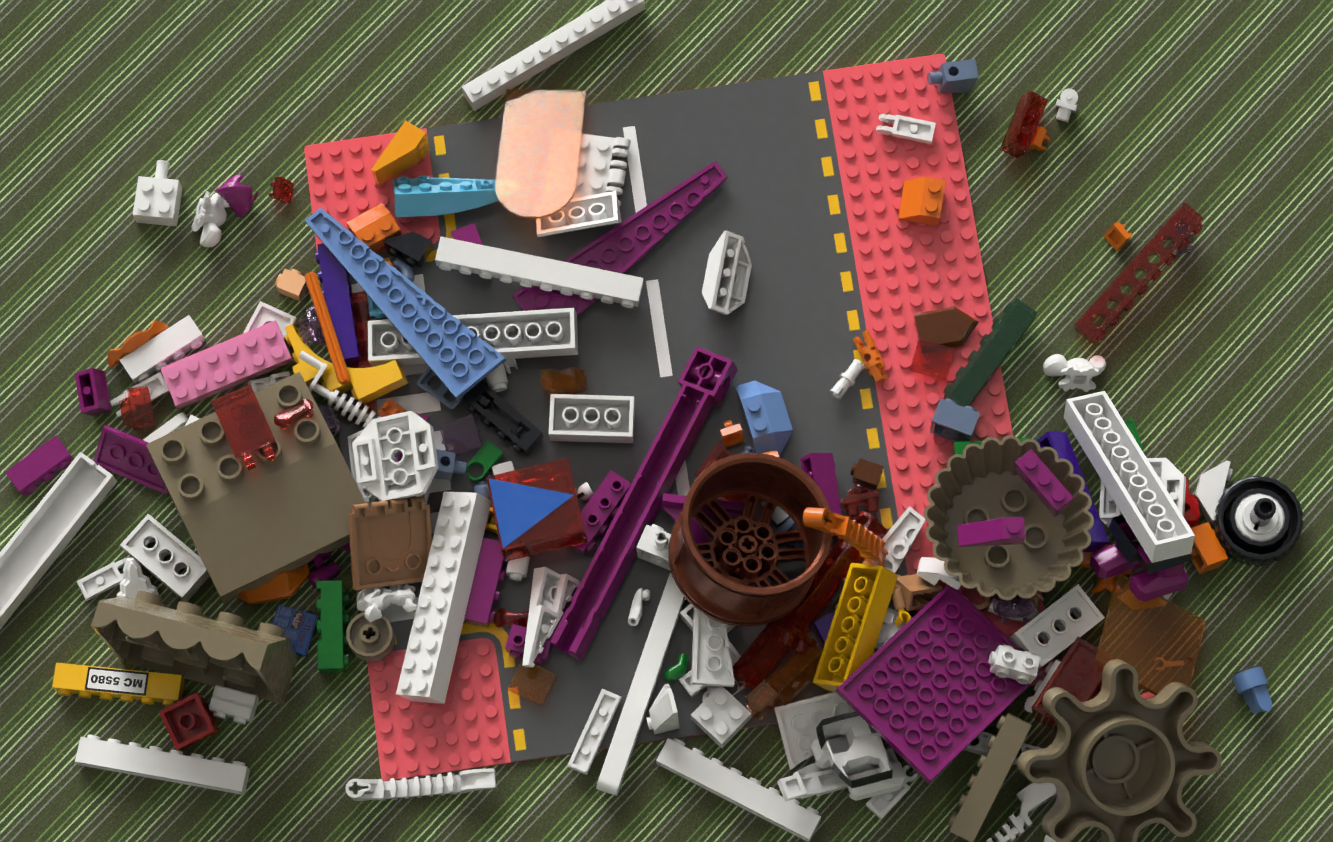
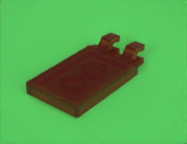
M251 385L211 401L235 457H243L248 471L256 468L251 455L253 451L262 448L268 462L276 459L270 445L275 442L274 436Z

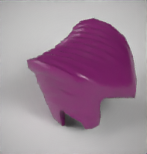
M241 174L231 176L214 191L229 203V206L238 217L247 214L258 197V192L253 196L252 187L239 183L243 178Z

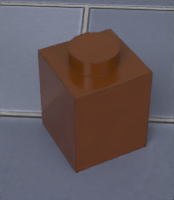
M860 458L858 464L854 463L851 469L852 483L877 490L884 466Z

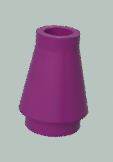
M332 561L330 564L311 571L308 579L316 589V581H331L340 572V569Z

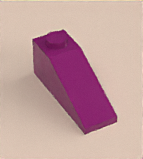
M1024 517L998 518L957 525L958 547L1023 544L1025 540Z

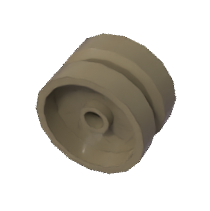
M362 612L350 621L346 631V639L352 652L360 660L379 662L386 659L393 651L395 646L394 630L389 620L383 614L380 619L369 622L364 616L365 612Z

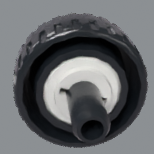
M1266 476L1246 477L1228 487L1218 501L1219 504L1215 509L1216 515L1214 516L1213 530L1227 555L1237 562L1250 566L1270 565L1275 561L1281 560L1296 545L1303 527V512L1296 495L1280 481Z

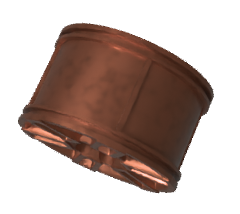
M763 453L732 455L706 468L690 487L682 512L676 520L669 540V567L672 577L684 597L709 618L727 625L759 626L774 622L792 612L807 594L815 574L819 571L828 555L832 542L831 534L806 527L803 523V513L807 507L830 510L828 502L819 486L798 466L782 458ZM731 494L747 495L742 515L734 520L717 501L718 497ZM758 498L765 500L766 504L759 521L756 522L752 518ZM703 505L719 522L720 527L701 510ZM777 506L791 517L798 527L797 530L773 534V529L769 523ZM691 519L713 539L712 542L695 543ZM729 539L730 543H725L722 540ZM801 542L805 543V547L803 548H778V546L788 545ZM762 553H765L768 558H765ZM703 556H710L711 559L705 560ZM726 558H732L735 563L728 562ZM806 560L804 573L791 581L775 565L777 562ZM746 565L753 566L755 570H749ZM768 577L776 586H771L766 578Z

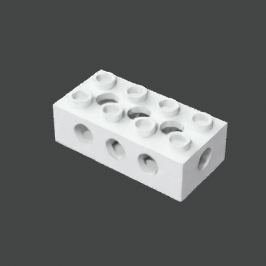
M149 514L120 544L127 554L134 557L140 565L184 602H188L210 577L201 558ZM156 542L153 548H148L150 543ZM171 555L170 560L163 561L166 556ZM187 568L184 574L179 575L181 569Z
M1076 585L1015 632L1009 640L1022 652L1029 651L1035 656L1040 657L1038 667L1040 669L1105 617L1082 588Z

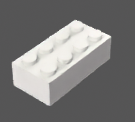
M551 394L549 415L550 441L633 443L634 396Z

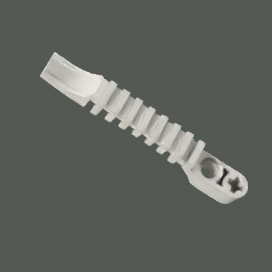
M1031 783L1016 795L1021 801L1019 816L1011 815L1008 822L1013 828L1010 829L1007 823L1003 825L1001 830L1005 836L1003 837L998 831L994 836L996 842H1013L1017 835L1021 836L1024 834V826L1028 829L1033 824L1028 814L1057 795L1055 785L1053 783ZM991 838L986 840V842H993Z

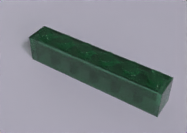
M1016 299L1014 303L1009 302L1003 311L1005 315L1002 319L997 318L991 327L993 331L990 335L985 334L979 343L981 347L978 351L973 350L967 359L969 363L966 367L961 366L955 375L957 379L954 383L949 382L943 391L945 394L944 400L949 398L956 401L957 405L963 407L971 406L1036 319L1037 312L1019 299Z

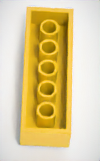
M850 564L814 676V684L829 692H835L848 677L873 655L898 578L897 574L884 566Z

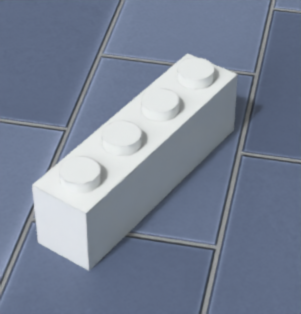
M188 315L120 359V362L135 385L150 378L154 373L161 372L160 368L174 360H181L185 353L191 349L199 348L203 344L202 342L205 341V338L190 315Z

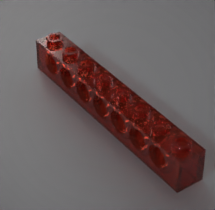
M1184 202L1076 322L1074 329L1092 345L1096 341L1100 343L1107 335L1105 331L1110 326H1116L1121 318L1119 316L1124 310L1128 312L1135 304L1133 300L1138 295L1141 297L1148 290V283L1151 280L1156 281L1162 274L1161 269L1165 265L1169 266L1175 260L1176 256L1174 254L1179 249L1184 250L1190 243L1188 239L1192 234L1197 235L1202 230L1204 218ZM1178 225H1185L1188 230L1185 233H1179L1176 227ZM1165 240H1171L1174 246L1167 249L1163 247L1162 243ZM1156 255L1160 258V261L1157 264H1152L1148 260L1149 257ZM1137 271H1144L1146 277L1144 279H1137L1135 273ZM1124 286H1129L1133 291L1131 294L1125 295L1121 292V289ZM1115 301L1119 307L1116 310H1110L1107 304ZM1096 317H1102L1105 322L1103 325L1097 326L1093 323V320Z

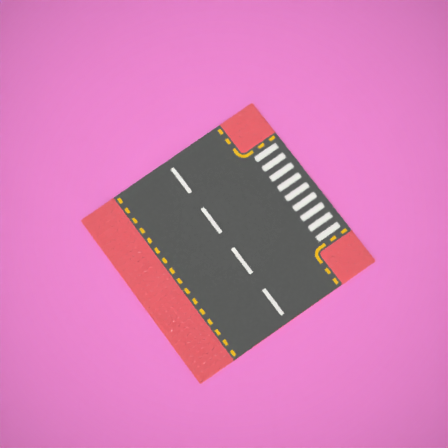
M936 54L424 128L421 130L426 132L430 146L427 157L425 159L422 158L418 164L381 185L375 183L371 169L396 133L307 145L304 151L312 214L322 208L351 232L347 222L383 203L400 228L401 234L416 232L432 241L434 248L422 267L420 268L416 265L412 267L414 272L413 283L451 315L522 311L513 299L512 294L524 286L514 281L512 283H505L495 277L485 279L475 273L465 275L456 269H451L450 271L440 269L439 266H436L435 262L440 237L453 239L452 231L474 223L485 246L564 261L620 224L616 223L544 237L537 236L536 205H541L543 201L554 130L612 138L622 137L631 140L630 149H628L629 156L612 157V160L627 163V168L621 169L626 171L624 186L619 187L623 190V193L617 195L618 200L621 202L619 208L622 222L714 161L719 164L727 175V180L625 273L626 275L643 278V287L638 307L626 308L621 303L613 302V304L601 302V299H597L577 318L578 355L515 359L518 369L510 367L511 373L506 372L508 379L507 389L496 392V394L542 432L543 439L528 456L523 453L518 454L511 447L512 443L507 439L505 441L500 439L496 435L497 431L492 426L488 428L480 421L481 417L478 414H471L465 408L464 397L455 409L451 410L419 387L417 381L429 367L427 364L402 366L409 383L365 404L369 407L366 413L370 415L372 410L377 412L390 397L403 407L406 412L413 411L430 416L429 424L433 426L436 449L456 453L455 461L467 462L468 464L488 440L502 450L504 454L496 465L512 461L517 481L520 485L576 496L578 488L587 482L592 492L595 493L610 470L632 484L681 389L678 380L697 346L733 360L738 371L720 406L714 404L668 494L687 496L690 487L697 477L715 461L741 454V451L747 445L754 448L735 386L757 381L781 391L793 428V432L780 458L802 469L800 459L810 453L833 454L841 514L843 516H848L850 520H855L857 524H862L863 528H868V531L873 532V535H878L879 539H883L909 506L924 517L925 508L931 504L928 501L927 492L932 486L937 485L935 482L936 473L940 469L948 468L947 462L952 456L954 441L930 433L931 422L940 398L944 400L946 398L952 399L957 402V405L963 407L971 406L980 413L978 425L971 441H984L988 437L1002 440L1006 436H1013L952 93H940L937 84L929 85L927 81V74L929 72H937L940 66L946 63L945 55ZM879 115H901L936 123L932 144L877 133L876 128L879 125L893 127L894 123L889 124L880 121ZM403 176L408 178L429 176L481 180L510 179L517 182L518 193L497 202L458 213L436 216L396 217L392 179ZM920 177L946 180L939 226L898 220L904 180ZM726 230L744 238V244L752 263L745 303L728 315L709 309L702 294L709 254L722 233ZM315 234L316 249L318 252L317 244H322L323 242ZM385 247L375 252L385 261L392 262V264L396 258L404 262V258L390 255ZM350 275L362 362L346 365V367L369 368L372 365L368 361V321L388 320V318L375 319L374 316L369 315L367 294ZM955 306L979 322L963 346L922 354L914 314ZM869 330L886 367L884 369L888 379L882 383H877L873 376L869 375L865 366L855 379V384L847 389L841 399H837L830 393V390L840 379V374L842 372L845 373L854 359L864 364L853 338L857 336L861 338L866 347L867 345L862 333ZM433 376L428 382V386L433 390H437L442 384V381L437 376ZM485 377V378H484L483 380H481V381H482L484 384L487 385V380H486V377ZM351 390L345 392L347 394L346 401H349L351 396L354 397ZM449 390L444 394V398L450 402L456 399ZM550 395L634 396L633 443L550 441ZM354 399L352 404L355 406L359 400ZM491 401L492 406L488 410L510 427L516 436L515 431L518 427L499 412ZM362 403L359 409L363 410L365 405ZM340 407L336 412L341 453L351 472L348 436L363 430L364 427L362 426L365 421L361 420L359 425L355 424L358 418L356 416L353 417L352 421L347 420L351 413L347 411L343 417L341 415L343 408ZM377 413L373 416L374 418H378ZM731 420L733 425L740 423L745 442L725 448L720 434V430L725 428L723 422ZM860 458L884 466L877 490L852 483L851 469L854 463L858 464ZM473 465L469 469V475L473 478H478L484 473V468L480 465ZM493 470L483 480L487 481V484H490L489 479H495ZM466 471L465 475L453 473L451 480L433 478L427 504L430 505L432 540L444 491L473 493V486L479 484V482L470 481ZM724 495L718 497L717 500L746 503L747 495ZM579 498L556 511L553 516L547 515L508 545V550H511V553L512 549L528 551L530 561L527 577L522 578V581L511 580L508 575H505L504 582H500L498 590H501L498 603L495 602L493 610H496L494 622H490L489 628L463 622L444 704L415 702L396 695L416 610L407 613L403 609L404 606H397L391 603L389 607L381 611V614L389 620L395 633L393 651L384 660L367 662L382 780L390 781L392 778L399 780L405 777L413 778L573 754L602 689L622 697L599 750L609 749L671 571L640 559L636 554L606 615L601 619L598 625L599 628L582 661L556 650L552 646L548 663L535 664L532 668L522 666L523 657L516 659L509 656L505 647L512 624L527 628L534 568L547 567L560 575L568 574L581 582L605 534L603 536L599 535L596 539L597 544L591 553L587 552L585 556L563 542V536L589 500L586 501ZM491 499L492 502L490 507L495 508L493 499ZM760 503L756 504L752 518L756 522L759 521L764 509ZM660 509L652 524L662 527L664 531L671 534L676 522L665 510ZM490 515L488 523H490L493 515ZM611 518V520L608 522L609 526L613 521V518ZM771 518V521H770L769 525H770L771 528L773 529V533H774L786 520H784L782 523H780V524L777 526V524H776V523L774 522V520ZM925 521L895 574L901 576L917 574L921 557L936 558L933 554L935 543L928 540L926 536V529L930 525L929 522ZM485 530L483 538L501 541L499 534ZM836 538L832 540L830 547L836 560L811 585L804 599L792 612L783 618L764 625L735 626L727 633L729 642L743 658L741 662L733 667V672L744 665L753 667L756 672L755 680L734 695L751 712L752 716L742 729L778 724L774 707L829 693V691L813 683L824 644L812 623L836 611V608L829 602L840 588L841 580L847 577L850 564H862L865 560V557L860 556L859 550H856V547H852L850 543L844 542V539ZM789 545L778 546L779 549H792ZM806 560L777 562L775 565L791 581L804 573ZM505 562L503 570L507 569L508 562ZM768 577L766 578L771 586H776ZM940 579L937 584L943 586L942 590L948 585ZM422 582L407 583L415 587L414 594L416 595V600L414 604L417 605ZM962 585L959 587L958 590L974 604L981 605L984 602L983 597L976 592L977 587L973 589L965 588ZM576 587V588L574 589V591L572 592V594H571L572 598H573V596H574V594H575V592H576V590H577L578 587ZM639 588H643V590L648 589L650 590V600H643V615L638 625L631 626L628 624V617L634 595ZM996 593L995 595H993V596H990V599H991V600H992L993 598L999 599V600H1004V599H1001V598L997 595V593ZM1017 594V595L1015 596V598H1013V599H1011V600H1005V601H1013V602H1016V601H1019L1020 598H1022V597H1020V596ZM891 597L888 608L895 610L894 602ZM687 599L684 601L682 610L691 604ZM572 601L566 603L562 610L564 613L567 608L569 609ZM1039 602L1040 606L1037 609L1039 614L1044 611L1043 602ZM905 609L904 611L908 612L911 617H914L921 609L912 611ZM988 609L982 611L1008 639L1032 620L1017 621L990 613ZM680 616L635 745L664 741L668 738L678 739L706 734L691 720V714L703 703L702 697L704 693L713 686L705 687L691 698L679 682V679L667 681L664 678V672L677 664L679 654H687L689 656L686 674L692 670L693 632ZM561 619L559 620V622H558L556 628L554 629L552 635H554V633H555V631H556V629H557V627H558V625H559ZM1051 661L1040 668L1043 673L1030 686H1036L1040 679L1044 680L1047 675L1045 669ZM743 669V675L737 678V675H734V679L738 682L739 687L744 685L740 681L745 678L747 680L751 679V670L746 671ZM734 681V687L724 688L733 695L737 691L738 685ZM669 684L678 711L679 729L655 735L653 729L649 730L646 717H650L649 709L663 686Z

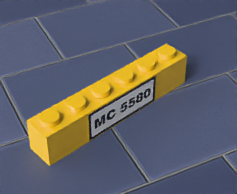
M56 663L52 688L58 692V695L70 696L71 693L79 694V697L91 698L92 695L100 696V699L112 700L114 697L121 698L120 700L123 702H133L134 699L142 700L141 703L153 705L154 702H163L162 705L170 706L182 700L185 679L182 675Z

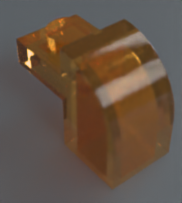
M571 367L560 372L551 369L540 371L543 391H547L549 396L551 394L575 395L588 390L585 370Z

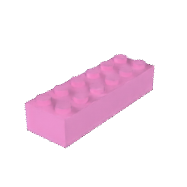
M275 320L160 369L174 404L180 410L294 361L280 327Z

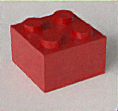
M196 692L158 711L176 750L182 751L220 732L202 693Z

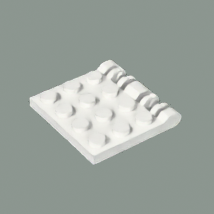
M554 130L542 204L616 191L617 195H621L623 190L619 187L624 186L626 171L621 169L627 168V163L612 160V157L629 156L628 149H630L631 140L622 137L612 138Z

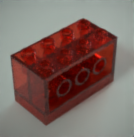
M1077 637L1031 707L1034 719L1057 733L1056 721L1043 707L1042 700L1045 692L1051 688L1059 687L1075 696L1081 702L1089 701L1097 696L1101 690L1104 666L1108 661L1115 658Z

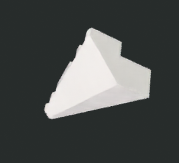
M547 567L534 568L522 666L534 667V660L539 653H542L544 649L542 647L546 639L550 638L564 613L562 610L566 603L571 601L572 592L580 584L579 580L568 574L560 575Z

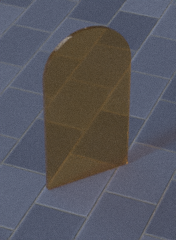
M506 90L495 190L499 202L508 212L526 219L545 218L561 211L573 198L577 184L586 91Z

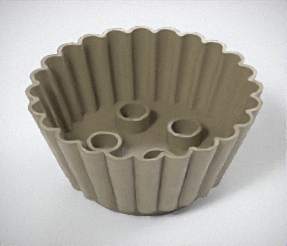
M1006 436L1001 441L994 437H988L982 442L981 446L974 443L968 444L963 450V455H952L947 462L948 468L940 469L936 473L935 482L937 485L932 486L927 492V498L931 504L924 510V518L930 523L926 529V536L928 540L935 543L933 554L936 559L945 561L944 569L946 573L954 577L959 576V581L963 587L968 589L977 587L978 592L985 597H990L997 593L1004 600H1011L1017 594L1025 599L1031 598L1036 594L1037 590L1041 592L1051 591L1056 581H1065L1070 577L1071 567H1076L1082 563V550L1086 549L1091 543V536L1088 530L1094 525V517L1088 511L1091 508L1092 499L1090 495L1083 492L1085 488L1084 479L1078 474H1073L1074 469L1070 461L1063 458L1058 459V453L1054 448H1041L1040 444L1034 439H1026L1021 442L1015 436ZM1030 449L1034 451L1074 497L1071 505L1056 517L1053 516L1013 469L1015 461ZM1024 517L1025 540L1023 544L958 547L957 525L998 518Z

